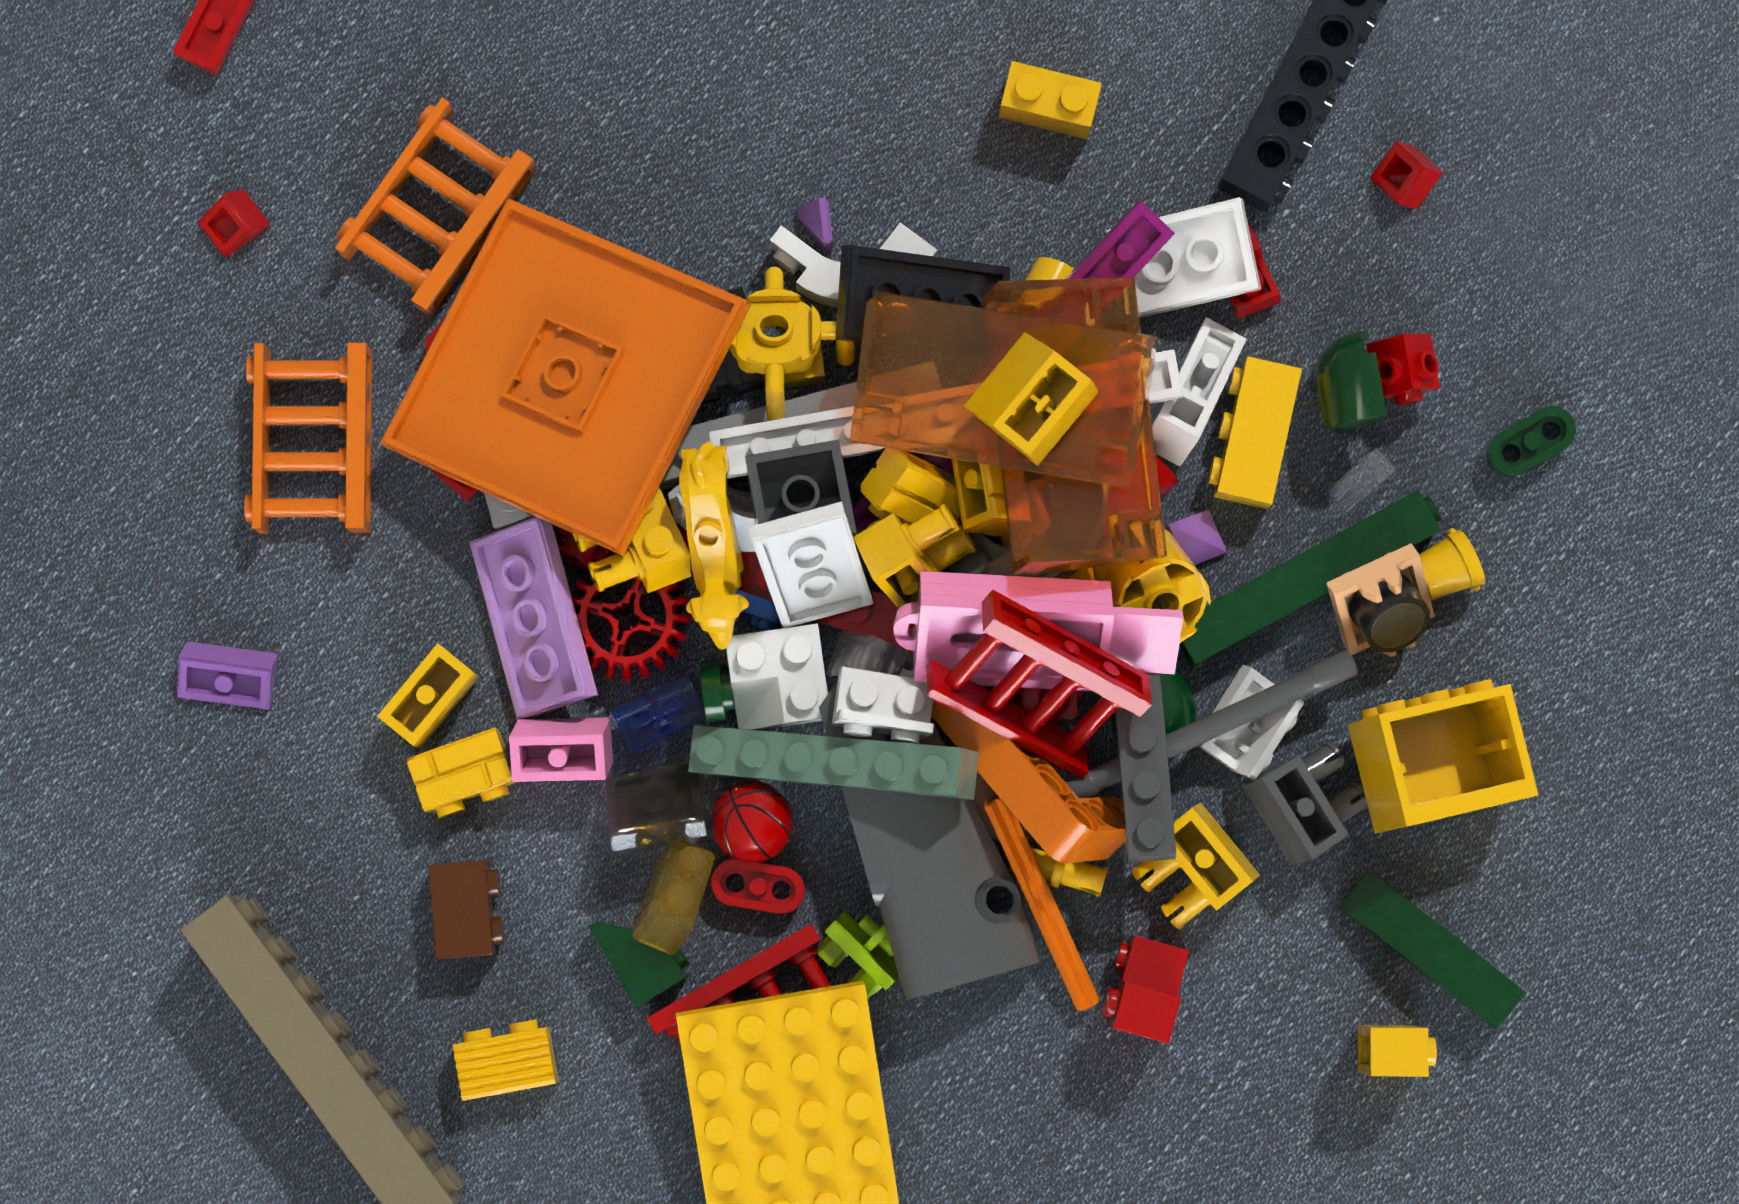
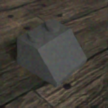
M839 439L745 456L756 525L842 501L853 537L856 536L857 531Z

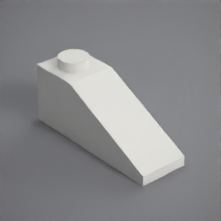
M1207 317L1205 318L1178 368L1183 392L1182 398L1160 402L1142 438V441L1155 454L1179 467L1182 465L1200 439L1246 342V338Z

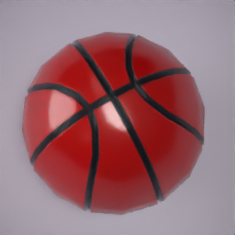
M756 780L741 781L733 784L721 793L714 804L711 814L713 838L722 851L735 860L745 863H758L772 859V857L778 855L785 848L793 830L791 806L777 788L765 782Z

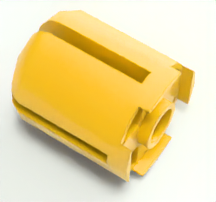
M1142 522L1129 524L1127 526L1132 544L1143 558V562L1140 563L1121 534L1118 533L1108 542L1103 540L1097 550L1093 563L1097 581H1111L1113 607L1159 609L1154 602L1157 599L1163 609L1182 610L1183 623L1179 642L1181 643L1197 631L1195 624L1203 615L1206 602L1209 605L1211 603L1209 586L1169 531L1157 524Z

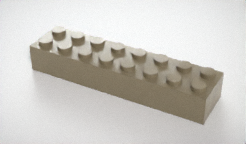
M226 895L181 929L183 935L381 1204H457L465 1198L460 1190L465 1186L461 1176L450 1163L442 1166L432 1151L437 1148V1145L422 1125L415 1128L404 1113L409 1107L394 1087L387 1090L376 1075L381 1069L366 1049L359 1052L348 1038L353 1034V1031L339 1012L335 1011L331 1014L320 1000L325 996L324 991L312 975L307 973L303 976L292 962L297 958L296 953L281 935L275 938L265 926V923L269 921V917L254 898L247 900L244 896Z

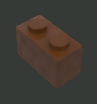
M487 860L429 865L436 960L497 955V945L504 944L502 916H494L493 898L501 896L498 869L491 870L490 861Z

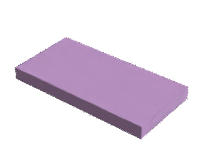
M533 517L470 541L472 555L516 719H528L598 695L552 524L538 517Z

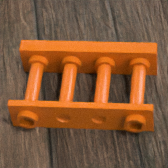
M443 97L436 106L430 104L422 112L416 123V127L419 130L356 219L351 216L343 223L336 235V240L339 242L335 247L340 255L348 261L351 260L359 249L412 285L411 291L415 294L411 301L419 310L431 318L482 248L507 198L515 201L537 170L534 160L521 150L517 149L512 158L508 156L501 158L450 123L449 120L455 112L450 102ZM437 137L492 173L491 179L495 182L485 196L481 193L474 195L422 159ZM411 174L466 211L465 216L468 220L458 233L455 231L448 233L396 197ZM384 212H387L439 248L438 254L441 255V258L432 270L426 268L422 271L369 234Z
M254 343V356H248L246 362L248 384H254L252 494L245 495L244 514L246 522H252V529L259 534H269V517H338L339 522H345V528L351 533H371L373 350L367 343H347V356H340V360H271V350L264 343ZM271 379H340L341 384H347V402H340L339 406H271ZM270 425H339L340 429H346V448H339V452H270ZM270 471H339L340 476H346V494H339L338 498L269 499Z

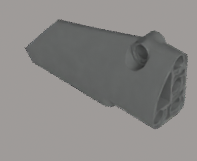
M836 682L819 706L827 736L891 742V735L872 732L871 738H859L845 735L843 733L844 727L832 725L837 690ZM935 724L931 736L926 740L919 739V744L945 746ZM841 786L875 905L880 907L906 1001L1041 963L1022 900V894L1015 885L973 800ZM1004 886L1012 892L1014 902L1008 912L997 914L990 909L988 896L994 888Z

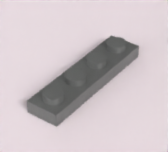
M1146 673L1149 675L1152 705L1141 717L1124 708H1117L1114 711L1127 862L1176 858L1160 673Z

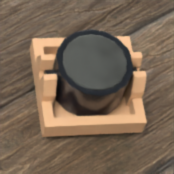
M1412 543L1326 583L1342 642L1351 655L1371 647L1393 657L1397 655L1396 651L1406 646L1408 648L1415 647V641L1424 633L1430 619L1435 617L1420 555Z

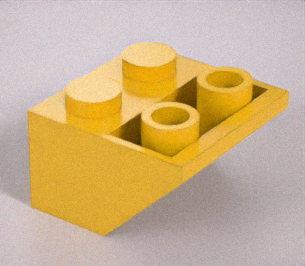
M1024 332L965 403L964 407L1038 466L1099 391L1090 378L1060 354Z

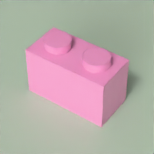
M611 718L518 719L509 735L512 782L606 780L613 764Z

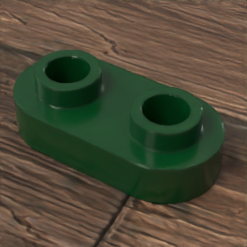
M1548 406L1538 410L1500 432L1490 441L1486 453L1489 466L1498 475L1509 478L1517 477L1563 451L1572 443L1576 434L1574 419L1569 412L1561 407ZM1544 424H1551L1555 427L1557 432L1555 439H1547L1543 436L1542 426ZM1504 447H1512L1516 451L1517 459L1515 462L1510 463L1504 460L1502 456Z
M719 658L700 661V675L707 722L726 720V710L734 709L729 666L721 667Z

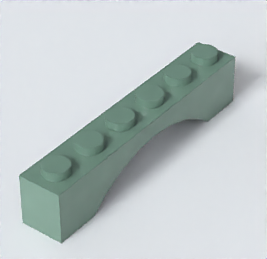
M693 725L688 772L713 777L820 784L974 800L979 752L960 747Z

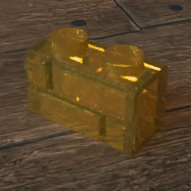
M680 838L671 839L665 852L663 851L656 862L639 913L640 917L632 934L635 940L669 955L677 953L683 941L687 939L693 929L716 857L712 854L713 852Z

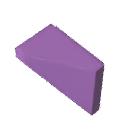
M826 197L817 198L798 207V219L824 252H831V249H833L829 202L826 200Z
M1210 510L1175 521L1166 527V530L1173 535L1194 565L1227 553Z

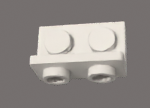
M842 666L839 669L832 725L844 727L843 733L848 736L871 738L872 732L891 735V742L919 744V739L926 740L933 734L934 724L930 723L933 699L927 696V682H914V678Z

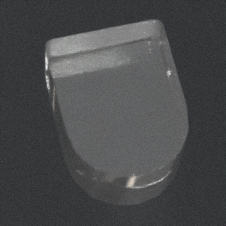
M1375 448L1329 488L1327 492L1348 513L1386 481L1396 469Z

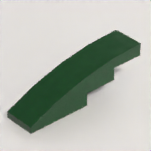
M1367 871L1339 907L1342 912L1379 938L1382 944L1418 969L1425 978L1496 1030H1498L1526 994L1524 990L1479 954L1369 871Z

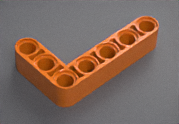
M933 700L931 717L957 747L979 752L978 773L1041 848L1053 859L1060 863L1105 860L1110 858L1126 841L1123 804L1120 799L1112 796L1078 798L1045 758L952 708H944L938 705Z

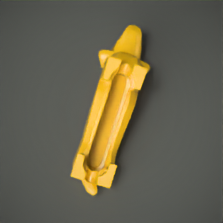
M708 441L702 444L698 450L696 448L681 450L682 467L679 473V486L685 510L691 565L695 585L700 592V597L690 599L686 610L692 614L696 622H699L702 630L708 632L716 647L723 650L731 642L736 618H738L741 611L748 608L749 603L744 596L735 594L742 585L740 573L744 570V565L727 497L726 474H729L730 471L727 446L714 447L713 443Z

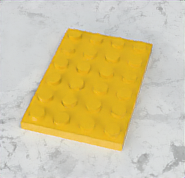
M864 981L675 1013L706 1204H899Z

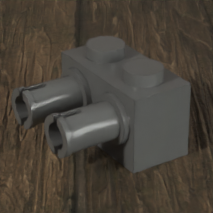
M1330 742L1325 743L1320 749L1303 760L1300 755H1296L1280 761L1258 775L1255 780H1251L1242 786L1292 866L1313 860L1346 838L1349 834L1342 823L1368 808L1365 796L1350 802L1351 799L1364 792V789L1356 782L1349 783L1346 788L1328 800L1318 786L1319 782L1345 767L1342 755L1336 759L1332 758L1325 763V760L1339 752V749Z

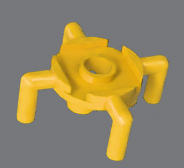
M773 266L768 268L765 273V290H760L747 296L751 307L730 346V351L742 371L751 374H765L766 414L768 421L785 418L784 374L791 372L800 373L809 369L813 358L820 348L821 340L836 339L837 321H821L820 315L813 305L811 308L801 301V295L784 289L783 272L780 268ZM771 326H779L786 330L779 337H769L762 333ZM836 340V360L840 365L849 366L854 362L855 342Z

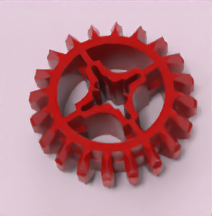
M637 576L623 581L633 583L624 599L615 604L596 601L604 591L599 592L595 583L590 587L584 580L578 579L575 585L585 595L583 599L576 596L571 597L574 607L580 608L579 613H576L585 642L587 655L590 652L594 654L589 661L591 671L597 670L604 661L607 663L604 670V677L611 680L615 676L617 667H621L623 681L631 682L633 677L632 668L638 667L641 677L646 680L650 678V671L646 664L653 661L656 667L663 672L667 669V666L660 656L665 651L672 658L677 659L680 656V652L670 643L673 639L687 642L688 635L683 631L676 630L677 624H690L691 616L676 613V609L685 607L689 602L686 596L672 599L671 595L681 587L679 582L656 590L665 606V624L644 614L642 606L645 598L643 596L645 586ZM633 605L635 616L650 626L638 623L635 628L630 625L631 630L622 632L620 621L612 614L606 612L618 614L619 611L623 610L625 612V608L632 607ZM591 614L612 624V645L609 653L599 647L592 635L590 627ZM648 634L660 637L657 643L646 652L635 656L623 657L625 648H628L630 641L636 635Z

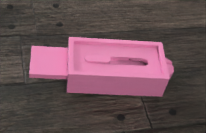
M920 571L917 602L901 606L897 610L893 621L895 640L903 648L913 651L914 682H927L926 665L931 660L952 670L985 633L983 632L981 602L992 589L1144 673L1175 674L1183 623V611L1113 607L1111 581ZM910 623L915 624L913 629H908ZM1000 644L969 680L978 685L996 686L1024 654L1007 644ZM1039 666L1021 687L1051 689L1063 675L1047 666ZM1080 687L1077 688V690L1091 691V690H1089V689H1087V688H1085V687H1084V688H1080Z

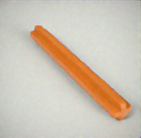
M995 796L985 802V810L1075 1008L1078 1011L1087 1010L1099 1003L1098 994L1019 820L999 796Z

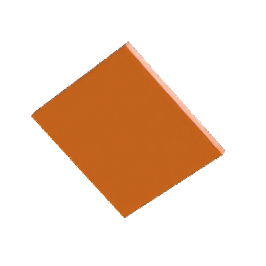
M507 198L380 444L391 451L624 556L751 305L746 299Z

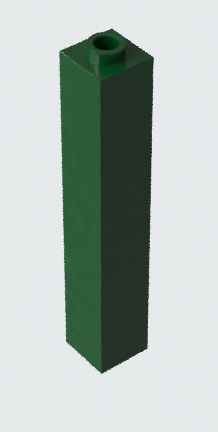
M1416 490L1211 602L1210 605H1206L1203 615L1195 624L1197 631L1179 643V647L1191 668L1328 594L1327 582L1410 543L1415 546L1441 531L1437 522L1441 521V515L1435 503L1429 496L1423 498L1419 490Z

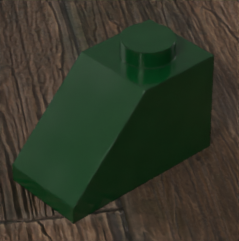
M596 921L588 926L636 1007L642 1006L688 978L683 968L690 965L676 940L668 945L662 936Z

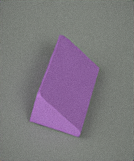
M187 642L178 660L177 697L269 710L272 702L278 655L269 652Z

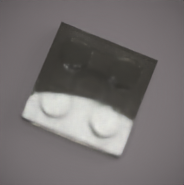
M689 764L607 777L605 781L608 819L613 851L630 848L637 849L648 845L685 841L695 837L707 836L700 774L688 772Z

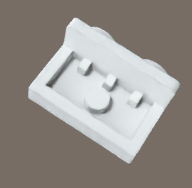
M1242 665L1212 713L1275 684L1253 668ZM1299 699L1198 747L1230 770L1255 780L1260 772L1264 771L1271 763L1273 752L1284 734L1295 725L1298 712L1302 708L1304 701Z

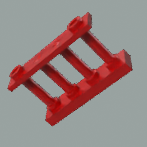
M992 589L981 602L983 632L985 633L952 670L934 660H931L926 665L927 696L931 697L938 705L944 708H952L1049 760L1056 768L1068 770L1083 779L1089 773L1086 742L1117 708H1124L1141 717L1152 705L1149 675ZM1000 644H1007L1023 653L1024 655L992 691L969 680ZM1039 666H1047L1062 674L1061 679L1031 712L1009 701ZM1078 687H1085L1102 696L1069 733L1047 722Z
M810 924L647 1017V1020L655 1034L666 1029L670 1037L674 1035L680 1045L675 1013L701 1009L705 1006L712 1007L730 1004L736 1000L731 991L747 982L752 990L755 988L758 990L762 998L782 995L773 980L776 974L772 968L789 959L793 967L798 965L811 989L831 986L814 957L817 951L813 944L819 942L821 938L813 924Z

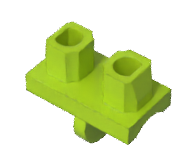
M844 911L825 930L828 936L824 939L817 954L829 966L834 968L849 955L862 967L849 983L864 981L867 998L878 992L881 988L887 990L899 977L884 924L880 928L868 915L858 924Z

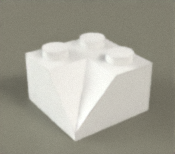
M818 623L732 635L731 642L726 650L739 729L763 730L823 721L819 706L828 695Z

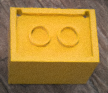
M1492 679L1452 690L1445 689L1424 694L1409 700H1397L1362 710V720L1347 724L1375 834L1539 795L1511 684L1494 688Z

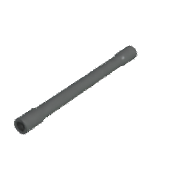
M1347 649L1309 666L1305 671L1166 734L1168 760L1314 692H1322L1357 676L1358 670L1351 654ZM1116 757L1097 767L1088 769L1089 773L1083 779L1075 774L1063 779L1078 798H1092L1101 790L1121 782L1119 758Z

